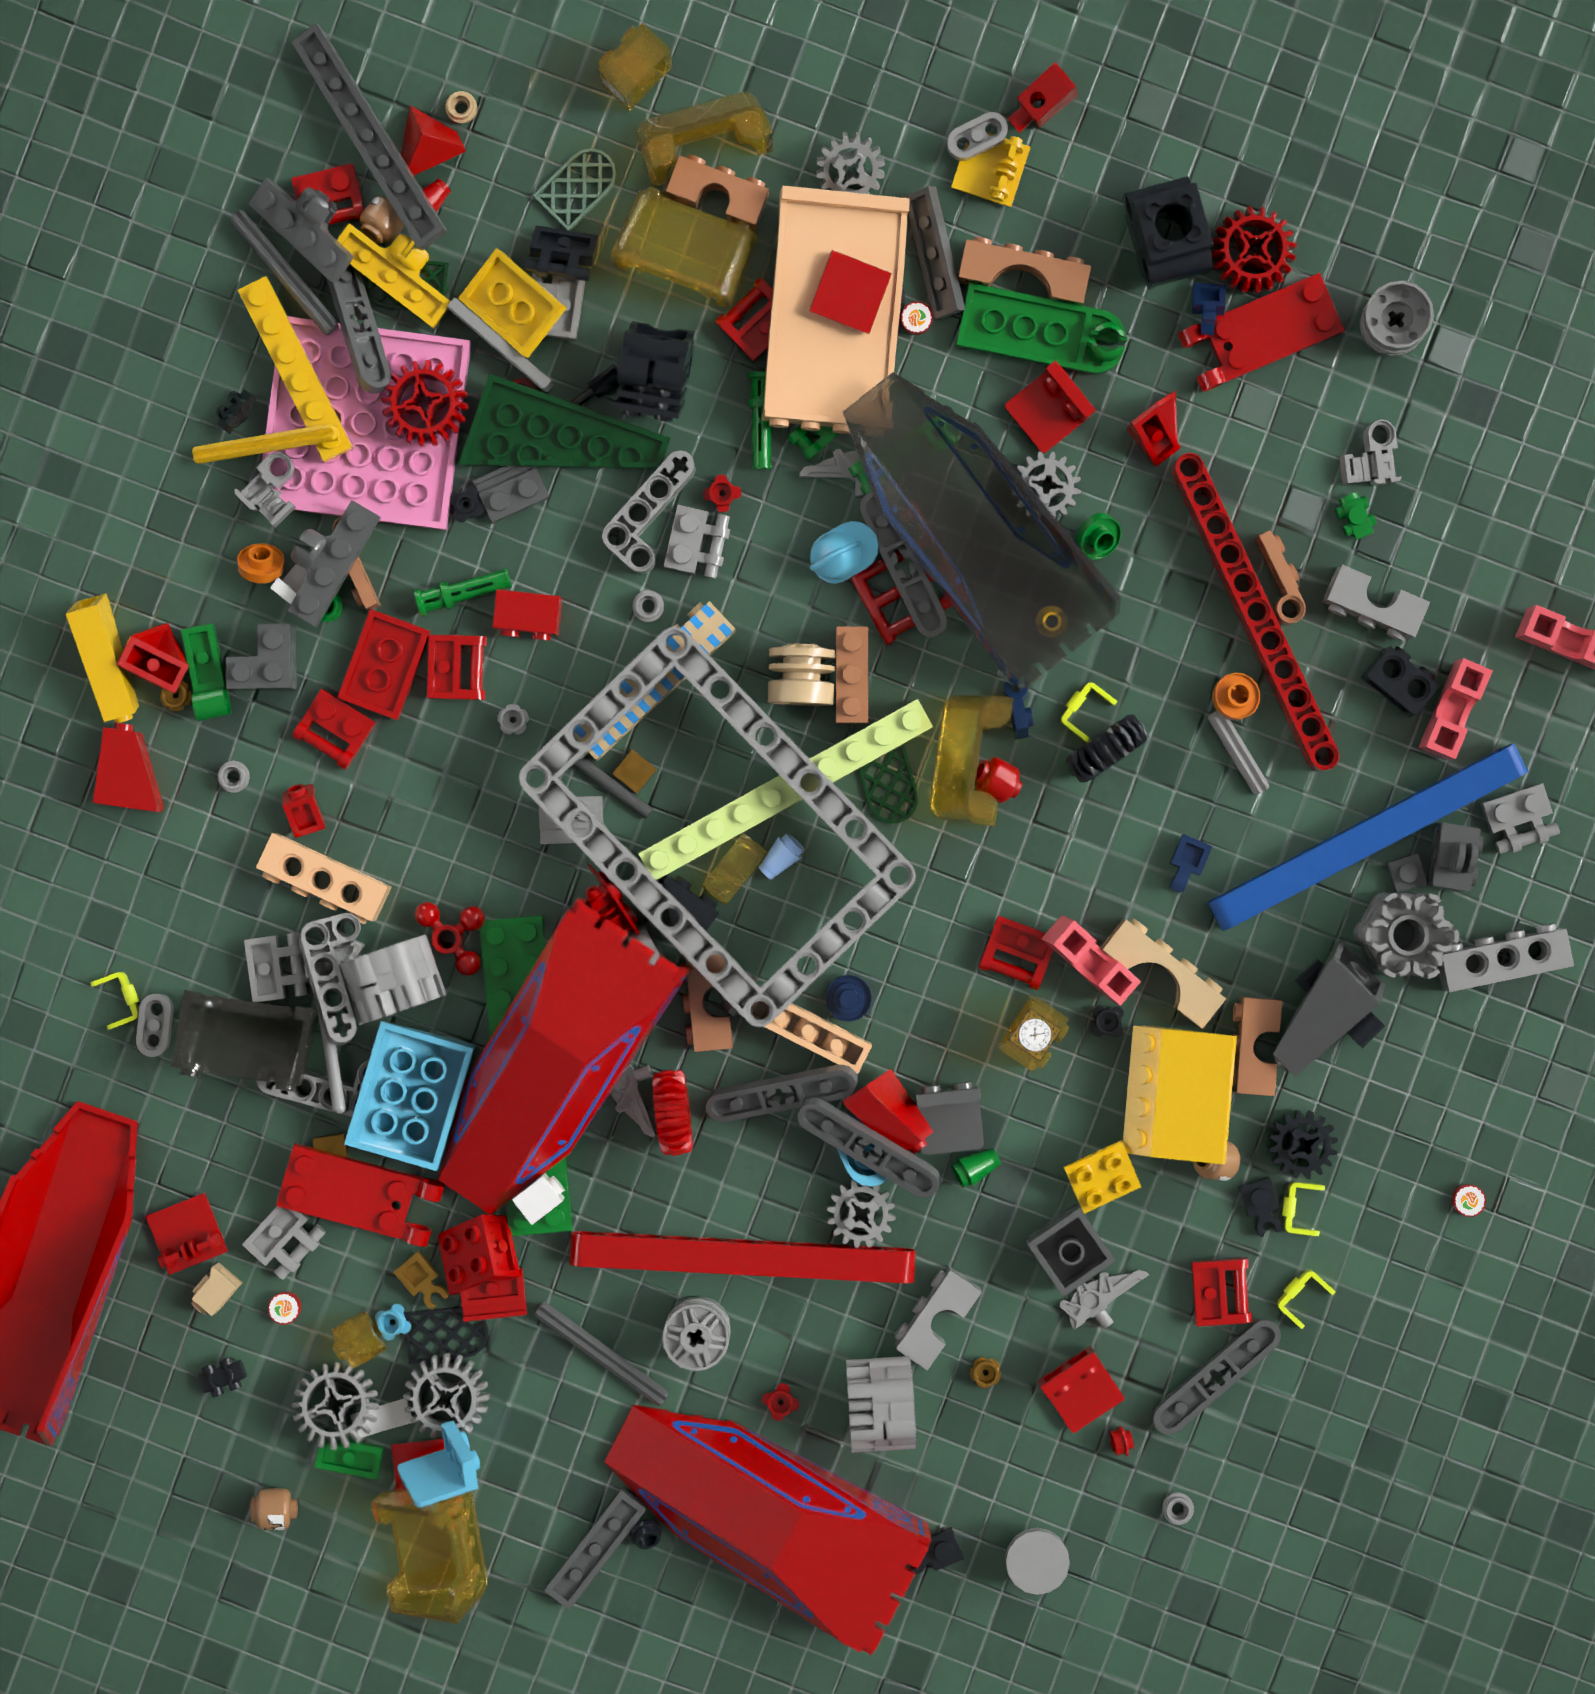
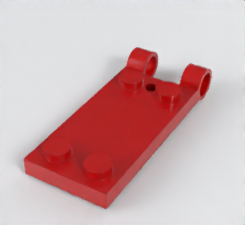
M1318 273L1226 312L1224 316H1217L1214 323V335L1201 334V323L1186 328L1177 335L1183 349L1207 339L1209 340L1220 367L1196 377L1201 391L1206 392L1342 334L1345 330L1323 278ZM1224 343H1230L1232 349L1226 351L1223 348Z
M294 1143L276 1206L402 1239L415 1246L426 1247L432 1230L427 1226L405 1221L411 1198L415 1194L425 1200L440 1202L445 1185L437 1180L419 1177ZM398 1201L401 1206L395 1209L392 1207V1203Z

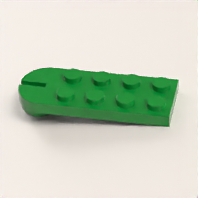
M969 282L965 310L962 315L956 347L1047 366L1056 360L1063 369L1099 375L1110 371L1118 364L1126 347L1118 346V348L1112 349L1098 346L1096 341L1124 346L1127 342V337L1122 322L1111 312Z

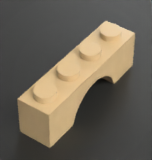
M1133 918L1131 922L1122 919L1100 948L1127 969L1145 962L1157 963L1164 967L1171 974L1176 985L1174 1008L1196 1026L1203 1029L1226 1000L1220 994L1223 988L1209 977L1205 981L1195 974L1198 968L1185 958H1182L1179 962L1170 955L1173 949L1160 938L1154 942L1145 935L1148 929Z

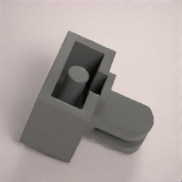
M1436 823L1427 874L1428 884L1426 885L1458 891H1471V886H1475L1477 882L1478 868L1476 866L1478 855L1481 854L1483 848V836H1480L1481 829L1449 823Z

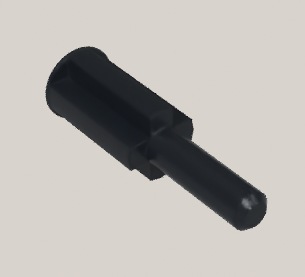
M612 364L588 382L589 388L570 402L581 406L594 395L598 398L618 384V367Z

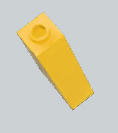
M104 593L76 601L67 611L66 617L104 722L114 720L116 723L128 721L133 718L132 714L137 711L139 704L130 673L116 665L123 652L108 596Z

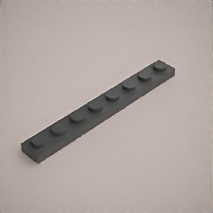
M315 23L291 43L419 249L425 250L445 235L448 230L320 25Z

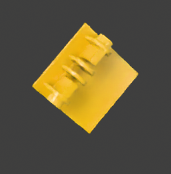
M986 132L989 136H994V134ZM1011 136L1010 140L1005 138L998 146L970 160L959 161L951 188L1011 207L1031 146L1022 144L1023 140L1021 138ZM967 142L965 143L963 150H966L969 147Z
M1122 1140L1064 1167L1072 1190L1084 1214L1141 1188Z

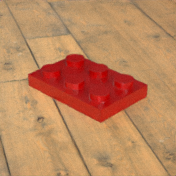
M370 609L337 698L399 720L431 631Z

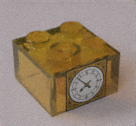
M643 22L637 28L631 27L621 39L622 44L615 51L609 50L599 61L600 67L598 72L602 86L629 112L673 67L670 48Z
M1031 994L997 1047L1032 1072L1037 1067L1042 1069L1052 1054L1048 1050L1053 1042L1057 1041L1059 1043L1067 1033L1069 1026L1066 1023L1069 1018Z

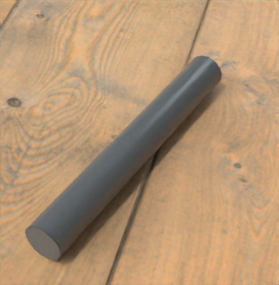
M586 758L578 759L573 764L645 819L652 812V807Z

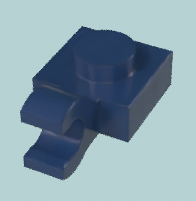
M1194 283L1192 314H1202L1201 334L1214 335L1216 315L1224 316L1226 285Z
M1025 679L1021 680L1022 690L1017 693L1011 691L1009 682H1005L1004 694L1009 702L1015 740L1028 738V729L1030 726H1033L1031 708H1025L1023 702L1028 695V683Z
M1182 834L1169 863L1178 867L1169 889L1179 893L1184 892L1191 873L1197 876L1201 875L1213 846Z

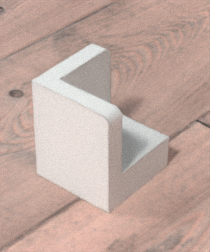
M295 564L283 580L277 578L270 588L291 604L307 577V571L300 565Z

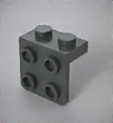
M972 1081L953 1083V1088L941 1089L940 1085H927L921 1087L922 1091L915 1092L916 1106L934 1131L925 1138L927 1145L921 1149L923 1154L931 1155L978 1150L984 1146L980 1110L981 1094L978 1085L972 1086Z

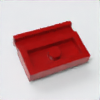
M519 1268L521 1277L514 1280H488L461 1292L463 1322L527 1315L523 1268Z

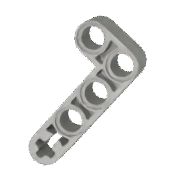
M679 450L671 453L603 530L602 539L608 550L637 574L649 573L653 570L656 562L653 550L639 537L695 474L694 460L685 451ZM687 461L686 467L688 471L685 473L681 470L678 471L673 477L677 484L673 486L670 479L663 474L667 472L671 476L676 470L674 462L682 463ZM656 483H664L668 486V493L663 498H655L651 495V488ZM642 506L647 510V516L643 521L634 522L630 519V512L634 507ZM614 530H622L626 534V539L621 545L614 546L609 543V535ZM638 551H645L650 556L648 564L643 567H637L632 562L633 555Z
M342 913L310 922L303 927L299 936L300 949L325 1035L328 1041L338 1046L349 1043L357 1030L334 950L353 943L360 933V922L356 916L350 913ZM341 922L351 924L354 931L353 935L349 937L341 936L337 931V924ZM311 930L318 931L323 937V942L315 946L309 944L305 937L306 933ZM318 961L328 962L331 966V974L328 976L318 975L314 969L315 963ZM328 991L336 992L340 997V1004L336 1007L326 1005L323 1000L324 993ZM344 1010L345 1014L339 1016L341 1025L343 1027L348 1026L349 1028L344 1037H341L340 1033L333 1032V1029L337 1026L336 1017L333 1016L329 1019L328 1015H335Z
M369 1060L360 1065L354 1084L342 1081L346 1106L345 1111L341 1113L343 1115L353 1116ZM272 1064L259 1071L257 1085L262 1092L334 1112L332 1102L328 1098L330 1087L327 1076L282 1064ZM276 1072L277 1079L284 1081L290 1079L288 1084L279 1082L272 1086V1080L268 1079L267 1075ZM300 1079H306L311 1084L312 1089L308 1096L302 1095L297 1089V1083Z

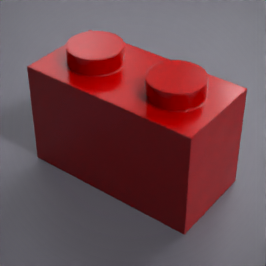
M497 589L493 628L500 630V636L519 638V632L531 633L534 640L551 641V636H559L563 599L561 596Z

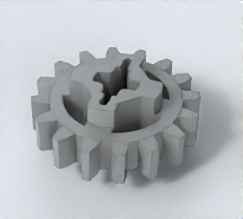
M843 132L842 140L839 142L835 137H831V148L822 146L821 151L825 157H817L816 161L817 165L823 168L818 169L816 173L817 178H825L821 182L823 190L830 187L831 191L870 194V188L879 190L880 185L876 178H884L885 173L878 168L884 166L885 161L884 158H876L881 153L879 146L870 148L872 144L870 137L862 142L860 141L859 132L855 133L853 139H849L847 133ZM847 148H854L852 151H847V152H842V151H841V150L847 149ZM867 156L872 163L871 173L863 166ZM830 163L838 169L835 179L831 177L829 172ZM853 163H856V171L851 169L848 173L845 172V164L851 166ZM857 183L860 184L859 186H856V187H848V185L857 184Z
M1038 452L1037 461L1028 456L1025 459L1028 467L1025 468L1019 465L1016 470L1021 477H1013L1012 479L1016 485H1019L1018 489L1037 513L1040 520L1044 517L1043 514H1047L1046 508L1053 515L1052 517H1056L1055 512H1059L1064 517L1067 514L1065 506L1074 507L1076 505V502L1071 497L1079 496L1081 490L1074 488V485L1081 481L1080 477H1072V473L1076 469L1075 465L1067 468L1065 466L1067 457L1064 456L1060 461L1055 460V452H1051L1048 459L1044 458L1042 452ZM1044 466L1042 473L1037 477L1028 476L1035 468ZM1056 469L1063 474V476L1066 479V482L1060 481L1058 476L1055 474ZM1045 479L1050 480L1049 485L1054 487V489H1050L1048 494L1043 493V487L1038 486ZM1015 490L1012 491V496H1019ZM1032 490L1035 493L1034 496H1037L1036 504L1029 499L1026 491ZM1055 496L1065 497L1059 504L1048 507L1050 500ZM1021 499L1016 506L1020 508L1026 504ZM1027 509L1025 514L1028 517L1032 514L1029 509Z
M851 1179V1187L848 1189L843 1184L839 1185L841 1195L832 1193L831 1198L836 1203L835 1205L827 1206V1211L834 1213V1216L827 1219L828 1224L837 1225L833 1230L834 1236L843 1233L842 1243L846 1244L850 1239H853L855 1248L859 1247L861 1241H865L868 1248L871 1247V1239L873 1238L882 1242L881 1232L890 1233L892 1231L887 1221H894L896 1218L894 1214L888 1213V1210L895 1207L894 1202L885 1201L890 1195L888 1190L880 1193L878 1192L880 1185L872 1187L857 1185V1182ZM865 1192L873 1196L863 1199L858 1198L855 1193ZM845 1201L849 1207L848 1214L841 1220L840 1208ZM852 1202L861 1209L868 1208L866 1213L870 1224L861 1217L854 1218L856 1211ZM882 1206V1219L879 1225H877L874 1220V1214ZM854 1227L865 1228L868 1233L860 1234L850 1230Z

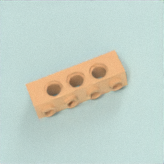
M278 833L271 834L256 866L257 869L264 871L262 874L263 878L276 884H280L281 880L292 884L291 891L307 898L310 893L320 897L319 903L332 910L337 911L338 907L348 910L362 924H366L367 920L371 922L377 920L392 886ZM292 858H297L302 866L300 873L296 876L291 875L287 870V863ZM321 871H325L330 876V884L326 889H321L316 884V876ZM350 884L355 885L359 890V897L353 903L349 902L344 896V891Z
M757 1001L751 1006V1013L758 1019L767 1017L770 1012L769 1006L763 1001ZM793 1003L770 1024L764 1026L839 1065L850 1066L855 1070L856 1074L859 1073L872 1047V1043Z

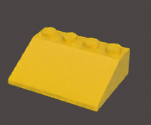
M1133 1026L1123 1144L1127 1154L1225 1164L1237 1036L1158 1026Z

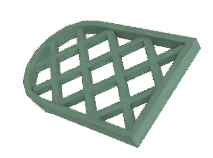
M593 148L581 150L569 158L533 194V197L566 230L571 231L607 196L615 185L617 176L615 164L610 156L602 150ZM587 154H598V163H587ZM583 155V163H573ZM602 156L609 161V163H602ZM571 167H583V178H571ZM587 167H598V178H586ZM602 167H612V179L602 178ZM567 169V178H557ZM555 183H567V194H555ZM571 183H582V194H571ZM586 183H598V194H586ZM602 183H610L602 193ZM551 184V194H541ZM540 198H551V209ZM555 198H567V209H555ZM571 198H582V210L571 209ZM586 198H597L586 209ZM556 214H567V225ZM571 214H580L571 223Z

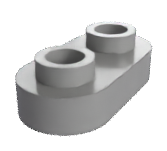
M988 112L955 128L949 134L947 140L949 154L956 160L967 161L998 146L1005 140L1008 125L1005 118L999 113ZM992 126L997 130V133L994 136H989L985 129ZM963 140L968 143L969 147L966 150H961L957 147V143Z
M150 994L140 1003L136 1045L138 1050L148 1057H156L165 1053L170 1045L174 1006L171 999L165 994ZM155 1003H159L163 1007L160 1015L153 1011ZM153 1034L159 1037L160 1041L157 1046H153L150 1043V1037Z

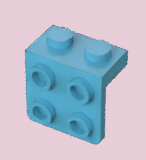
M454 1420L441 1424L444 1441L443 1450L400 1463L397 1467L398 1474L416 1507L431 1505L478 1489L476 1470L480 1469L478 1455L475 1450L470 1451L466 1433L459 1431Z

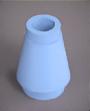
M786 833L783 837L778 836L758 867L765 876L772 880L775 876L802 858L801 854L805 849L789 833Z

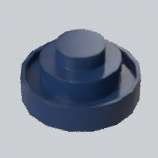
M844 975L837 977L830 983L826 990L825 1001L828 1010L834 1017L841 1021L851 1022L859 1020L867 1014L871 1007L872 995L869 986L864 980L854 975Z

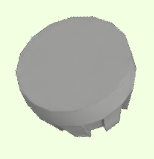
M1038 1527L1026 1529L1017 1534L1008 1545L1005 1556L1007 1572L1013 1583L1024 1592L1036 1595L1050 1593L1058 1588L1067 1577L1070 1565L1068 1551L1061 1538L1050 1530Z

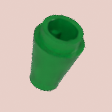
M991 1148L958 1158L957 1163L951 1165L958 1183L964 1188L968 1185L973 1187L996 1169V1167L1000 1166L1001 1162L995 1150Z

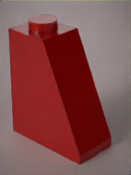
M114 722L113 728L103 727L93 803L163 812L164 805L143 734L134 732V725Z
M892 1069L842 1101L867 1127L903 1149L909 1150L912 1154L927 1145L925 1138L934 1132Z

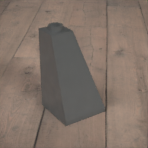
M1339 940L1334 946L1273 1052L1278 1066L1286 1072L1290 1071L1295 1077L1380 1004L1386 984L1342 940Z

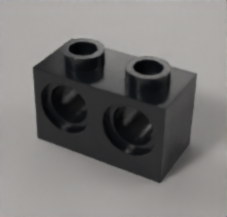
M1391 646L1386 647L1360 678L1408 717L1416 716L1440 686L1434 682L1436 677L1432 672L1423 666L1418 669L1409 661L1411 656L1405 650L1398 646L1395 648ZM1386 661H1391L1396 666L1397 672L1393 678L1387 677L1383 672V665ZM1411 681H1416L1421 687V693L1417 698L1410 696L1408 693V684Z

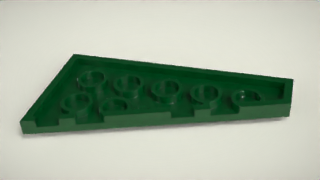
M489 374L458 465L657 469L663 462L670 437Z

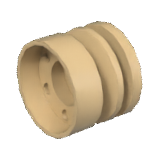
M787 644L781 647L769 648V657L783 659V663L769 664V670L783 673V679L768 682V703L802 706L833 705L834 684L821 681L820 674H828L835 671V666L821 665V660L835 659V650L825 649L814 644Z

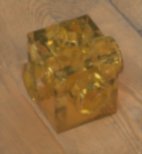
M365 1311L332 1329L336 1342L332 1344L334 1352L341 1361L345 1359L353 1368L368 1362L373 1357L387 1350L377 1323Z

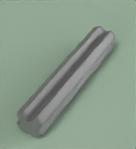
M1217 710L1208 716V720L1253 794L1258 795L1269 788L1267 780L1231 721L1221 716Z

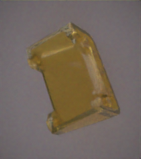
M740 92L643 121L639 126L637 134L651 186L667 183V170L672 164L677 162L675 147L733 130L738 145L748 144L752 146L758 156L773 152L772 131L769 120L757 97L748 92Z
M647 187L646 191L639 190L611 252L610 257L613 266L628 271L629 267H632L634 264L635 270L639 273L643 271L698 291L703 297L707 298L710 292V297L717 300V305L732 309L758 240V235L753 232L754 227L740 220H736L734 224L664 197V192L653 187Z
M954 695L945 702L930 797V809L937 818L988 827L995 826L997 816V803L995 799L988 793L974 791L982 731H988L989 728H999L1009 721L1013 698L992 695Z
M407 1489L380 1493L371 1502L372 1514L378 1524L387 1525L391 1522L400 1572L390 1581L387 1588V1596L392 1613L457 1624L482 1597L487 1585V1573L473 1492L469 1491L424 1507H416Z

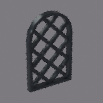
M462 1307L405 1312L406 1321L410 1320L417 1326L411 1334L410 1331L406 1333L409 1364L421 1363L423 1360L431 1362V1358L416 1359L422 1351L429 1357H432L433 1355L438 1356L443 1349H446L452 1354L451 1360H453L467 1346L473 1352L461 1354L463 1359L475 1356L484 1348L488 1340L489 1328L486 1319L481 1320L482 1322L475 1328L468 1321L463 1322V1317L456 1312L463 1311ZM449 1312L443 1320L434 1315L436 1313ZM426 1315L420 1323L412 1317ZM451 1315L461 1321L455 1330L445 1324ZM429 1317L439 1324L433 1332H430L423 1326ZM463 1325H466L473 1331L467 1340L457 1333ZM483 1325L485 1329V1335H483L479 1331ZM441 1327L451 1333L445 1342L435 1336ZM419 1329L429 1336L423 1344H420L413 1338ZM476 1334L484 1340L478 1349L469 1343ZM453 1337H456L463 1343L457 1352L447 1345ZM431 1339L441 1345L435 1354L425 1348ZM411 1342L419 1348L413 1357ZM444 1356L439 1357L440 1361H443Z

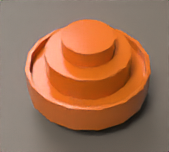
M264 543L252 544L242 549L237 557L238 572L244 579L250 582L269 583L275 581L282 576L285 570L284 555L280 549L273 545Z
M1232 673L1224 676L1216 683L1213 689L1212 701L1215 709L1221 716L1229 720H1241L1249 717L1256 711L1260 703V691L1258 685L1251 677L1243 673Z

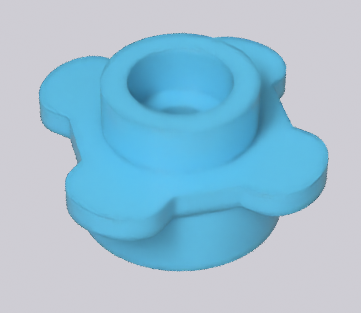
M394 1304L387 1311H378L375 1316L378 1329L385 1340H393L395 1335L399 1333L406 1334L411 1329V1323L406 1321L403 1314L404 1307L401 1304ZM392 1319L396 1321L395 1325L391 1324Z

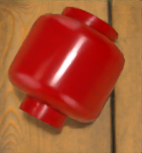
M998 757L981 761L973 776L976 791L980 795L999 804L1005 803L1010 798L1017 797L1022 788V781L1019 780V769Z

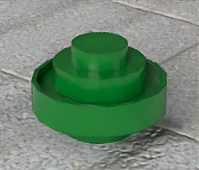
M1096 513L1088 517L1077 530L1076 546L1082 550L1086 557L1092 560L1102 559L1111 554L1118 546L1122 535L1121 526L1111 515Z

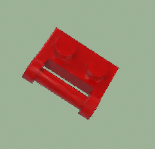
M353 163L291 178L296 200L299 199L305 188L308 187L313 190H319L330 198L328 205L331 201L338 203L352 199L353 206L336 210L328 225L352 219L360 221L359 218L365 210Z
M761 277L753 283L754 288L724 316L720 315L714 321L753 363L768 349L773 289ZM764 296L769 302L738 331L733 324Z
M429 635L428 699L485 700L482 680L483 647L487 646L486 636ZM462 646H471L470 690L460 689Z
M321 689L303 719L294 729L291 737L299 742L305 741L337 761V766L347 770L377 722L324 689ZM316 722L348 742L350 745L347 750H341L311 731L312 724Z
M997 915L978 969L986 972L988 969L1027 983L1029 984L1028 988L1038 991L1053 949L1041 939L1046 933ZM996 949L1036 963L1034 972L993 958Z
M1247 1257L1191 1261L1194 1316L1197 1327L1252 1322V1312L1248 1311L1246 1269L1249 1268ZM1226 1270H1233L1236 1312L1228 1313Z

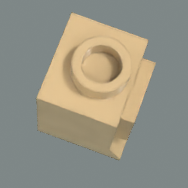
M218 1262L193 1289L192 1292L195 1295L192 1298V1305L204 1315L208 1313L213 1316L223 1307L243 1282Z

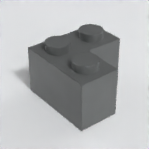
M257 624L258 656L226 657V688L229 690H297L296 627L291 624Z

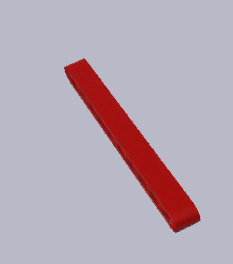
M1195 453L1183 454L1172 466L1173 479L1305 761L1313 770L1324 771L1332 769L1339 761L1338 748L1205 464L1200 456ZM1187 461L1192 463L1195 467V475L1192 477L1183 475L1180 470L1181 462ZM1196 490H1203L1207 493L1209 497L1207 505H1198L1194 501L1193 496ZM1213 518L1220 521L1222 524L1220 534H1212L1208 530L1207 522L1209 519ZM1229 547L1233 549L1236 555L1233 563H1226L1222 560L1220 555L1222 548ZM1236 576H1243L1248 580L1249 588L1247 592H1240L1235 588L1234 580ZM1252 604L1259 606L1262 610V618L1259 621H1253L1248 616V608ZM1264 633H1270L1274 636L1276 640L1274 649L1267 650L1263 647L1261 637ZM1279 661L1284 662L1289 667V674L1285 679L1279 678L1275 674V665ZM1292 690H1296L1302 695V704L1298 708L1291 706L1288 701V695ZM1306 719L1312 720L1316 725V731L1312 736H1307L1302 731V723ZM1320 747L1326 749L1329 753V761L1325 765L1319 764L1315 758V753Z
M574 1231L571 1232L569 1265L614 1269L913 1283L916 1250L902 1247L871 1246L868 1248V1246L859 1245L858 1248H855L854 1245Z

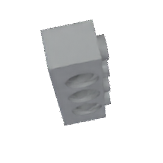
M1555 923L1537 926L1536 933L1525 935L1524 930L1505 933L1506 939L1494 941L1493 936L1475 939L1474 946L1463 948L1462 943L1451 944L1453 948L1442 955V966H1437L1438 970L1441 971L1439 977L1442 991L1454 992L1573 967L1574 962L1567 929L1556 928ZM1536 941L1540 945L1541 952L1537 958L1532 959L1529 956L1528 949ZM1506 948L1509 951L1510 959L1507 964L1502 966L1497 960V954L1501 949ZM1471 955L1477 956L1479 960V966L1473 972H1470L1466 967V960Z

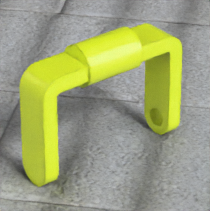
M1087 683L1080 692L1076 690L1066 703L1067 709L1060 718L1064 726L1085 742L1090 738L1067 720L1072 713H1076L1085 701V696L1090 689L1094 690L1115 706L1117 703L1113 697L1094 683Z
M117 972L90 983L91 987H95L119 978L121 983V991L133 1016L107 1025L108 1030L137 1020L139 1016L137 993L133 984L129 983L128 977L124 972Z
M1293 1181L1288 1185L1287 1196H1284L1282 1216H1284V1229L1289 1233L1319 1236L1320 1231L1292 1227V1219L1295 1216L1296 1188L1325 1191V1185Z
M1312 1270L1304 1271L1299 1278L1295 1277L1283 1290L1285 1293L1277 1301L1278 1308L1301 1329L1305 1325L1284 1306L1305 1287L1304 1284L1313 1277L1330 1294L1334 1295L1336 1293Z

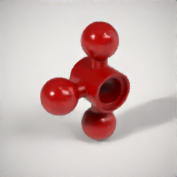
M431 902L421 903L415 910V919L421 926L431 927L434 930L431 939L433 947L443 954L453 953L456 957V969L462 975L471 976L476 974L481 966L479 956L473 951H465L461 946L464 942L463 933L466 930L476 931L483 926L485 921L483 911L476 906H468L460 913V922L458 924L443 925L439 920V908ZM444 930L452 931L456 937V942L451 948L444 947L440 942V935Z

